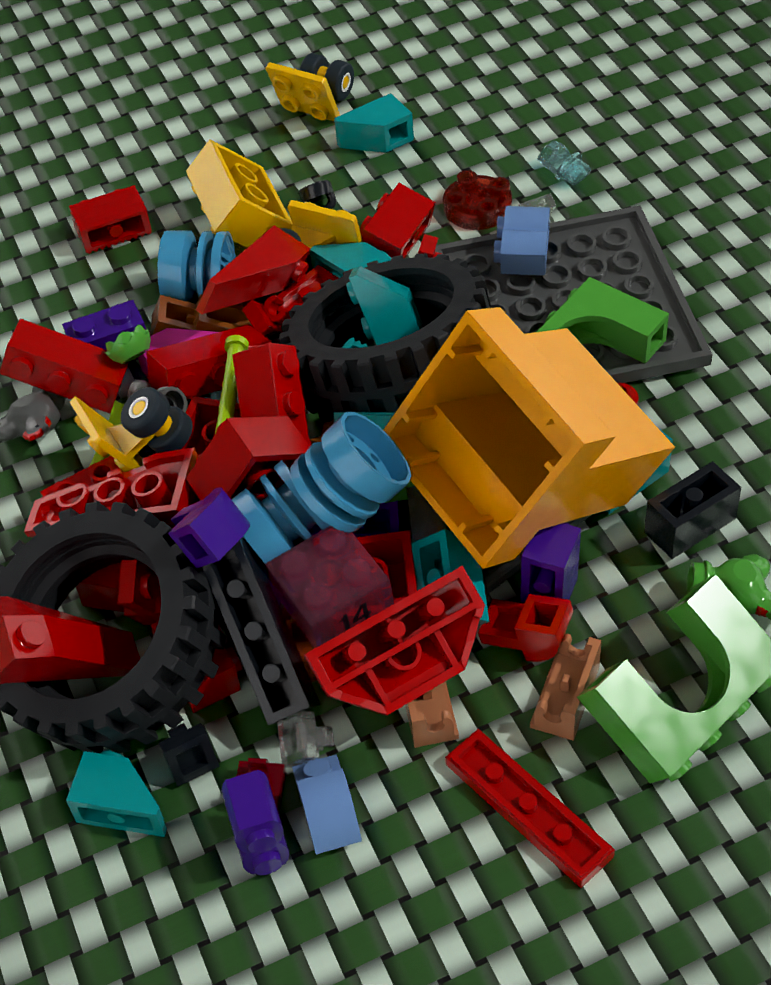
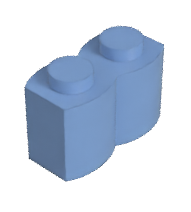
M506 206L505 216H498L497 238L502 240H495L494 263L501 264V274L545 275L550 229V207Z

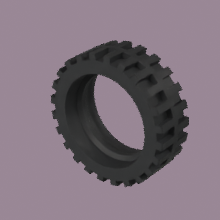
M426 253L416 254L414 258L404 259L403 255L392 257L391 261L378 263L376 260L367 263L368 267H365V269L410 288L424 323L423 328L412 334L388 343L370 347L342 348L348 339L354 338L355 341L360 340L361 344L370 341L362 327L361 318L365 316L360 304H353L347 290L346 283L350 282L349 276L352 269L343 272V277L334 281L331 279L325 281L320 285L321 289L317 292L306 294L302 298L303 304L294 305L289 311L290 319H284L281 326L283 333H280L281 344L296 346L302 394L306 409L312 414L318 412L320 419L328 422L334 419L335 412L395 413L467 310L492 308L484 278L474 265L468 266L467 261L460 258L450 261L449 256L438 254L435 258H428Z
M100 502L86 503L85 513L79 514L72 508H68L58 513L60 521L50 525L42 521L33 527L36 536L26 544L19 539L10 549L16 555L6 567L0 564V596L13 597L58 611L69 593L91 574L110 565L121 563L122 560L136 559L155 572L161 589L160 616L152 641L144 655L129 673L99 693L72 699L61 695L53 689L50 681L0 684V710L12 716L13 721L72 751L78 748L83 752L101 753L104 747L120 754L131 751V740L136 739L145 745L158 740L156 729L164 724L174 729L184 720L179 714L181 709L188 702L195 706L198 705L204 697V694L199 692L198 688L205 676L214 679L219 668L217 664L212 662L215 649H225L227 636L218 630V622L225 620L203 568H196L168 533L172 528L164 521H160L151 512L143 508H139L136 512L126 503L113 502L110 511Z

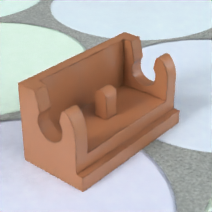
M565 634L559 651L554 657L533 713L530 728L574 741L585 710V706L579 701L577 696L597 676L600 667L601 640L589 637L584 650L573 647L571 645V635Z
M446 681L405 705L414 748L459 739Z

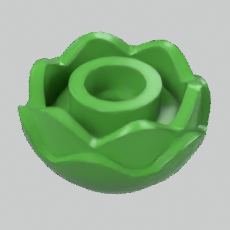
M137 325L134 331L122 332L114 342H107L105 344L107 352L105 353L114 362L126 364L150 349V332L141 325Z

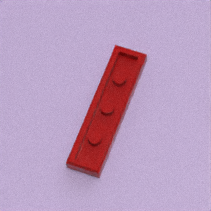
M477 729L445 757L446 766L580 888L587 884L614 858L615 849L480 729Z

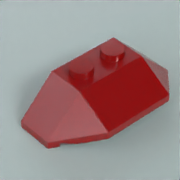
M462 565L304 654V657L327 697L387 716L466 669L485 604Z

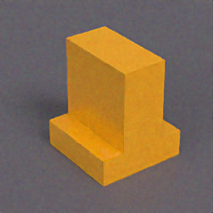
M501 307L467 310L383 429L406 458L411 472L410 481L482 569L516 559L541 529L626 505L675 448L669 439L568 328L524 334Z

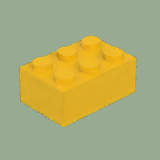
M209 139L188 167L186 173L192 184L191 188L198 196L202 205L201 210L206 214L211 224V231L215 235L219 231H229L233 241L240 244L243 249H246L274 225L278 228L291 229L293 226L292 221L264 168Z

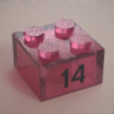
M329 526L265 564L275 595L314 648L394 604L389 578L352 532L347 533Z

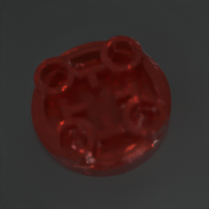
M471 170L460 172L457 175V181L449 185L443 195V211L446 218L454 225L469 230H484L497 226L498 216L504 217L506 206H512V192L509 180L504 177L494 178L477 175Z

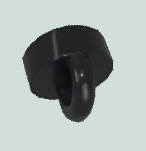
M328 180L315 182L303 187L298 192L303 203H314L327 198V204L322 207L333 209L336 206L337 201L331 182Z

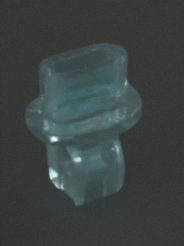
M551 141L543 147L537 158L540 163L555 174V179L558 181L565 179L573 186L586 178L591 171V168L582 161V154L579 152L569 153L568 149L558 141Z

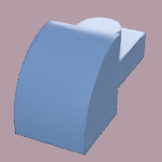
M337 754L325 758L312 759L307 763L293 766L296 785L315 853L320 854L361 842L362 838L354 805Z

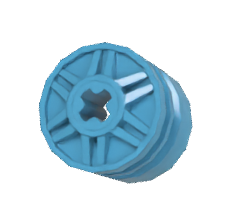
M164 231L159 245L157 264L160 295L194 304L197 293L198 297L200 294L203 295L208 281L236 258L230 232L219 231L214 238L211 231H204L199 238L197 247L195 235L192 231Z
M344 412L324 432L321 437L322 442L310 445L306 453L301 454L290 467L291 480L306 505L321 520L335 529L347 533L361 528L367 518L377 513L380 506L379 503L389 502L411 479L409 464L392 438L373 421L355 412Z
M282 460L274 466V469L284 481L283 485L277 488L266 474L260 477L261 484L268 495L265 499L261 501L247 489H244L231 499L250 522V527L243 537L278 578L302 560L294 544V541L299 537L314 549L321 546L310 530L313 526L317 524L328 538H331L338 532L337 529L321 520L306 505L291 480L290 468Z

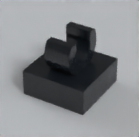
M182 723L174 729L167 730L170 738L159 742L177 787L220 767L207 732L201 723L189 729Z

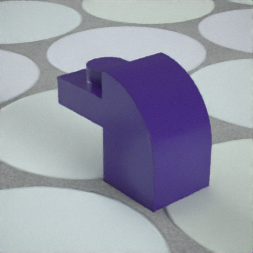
M218 487L203 500L181 509L171 519L175 527L168 534L196 568H200L219 561L245 535L250 527V522L223 488Z

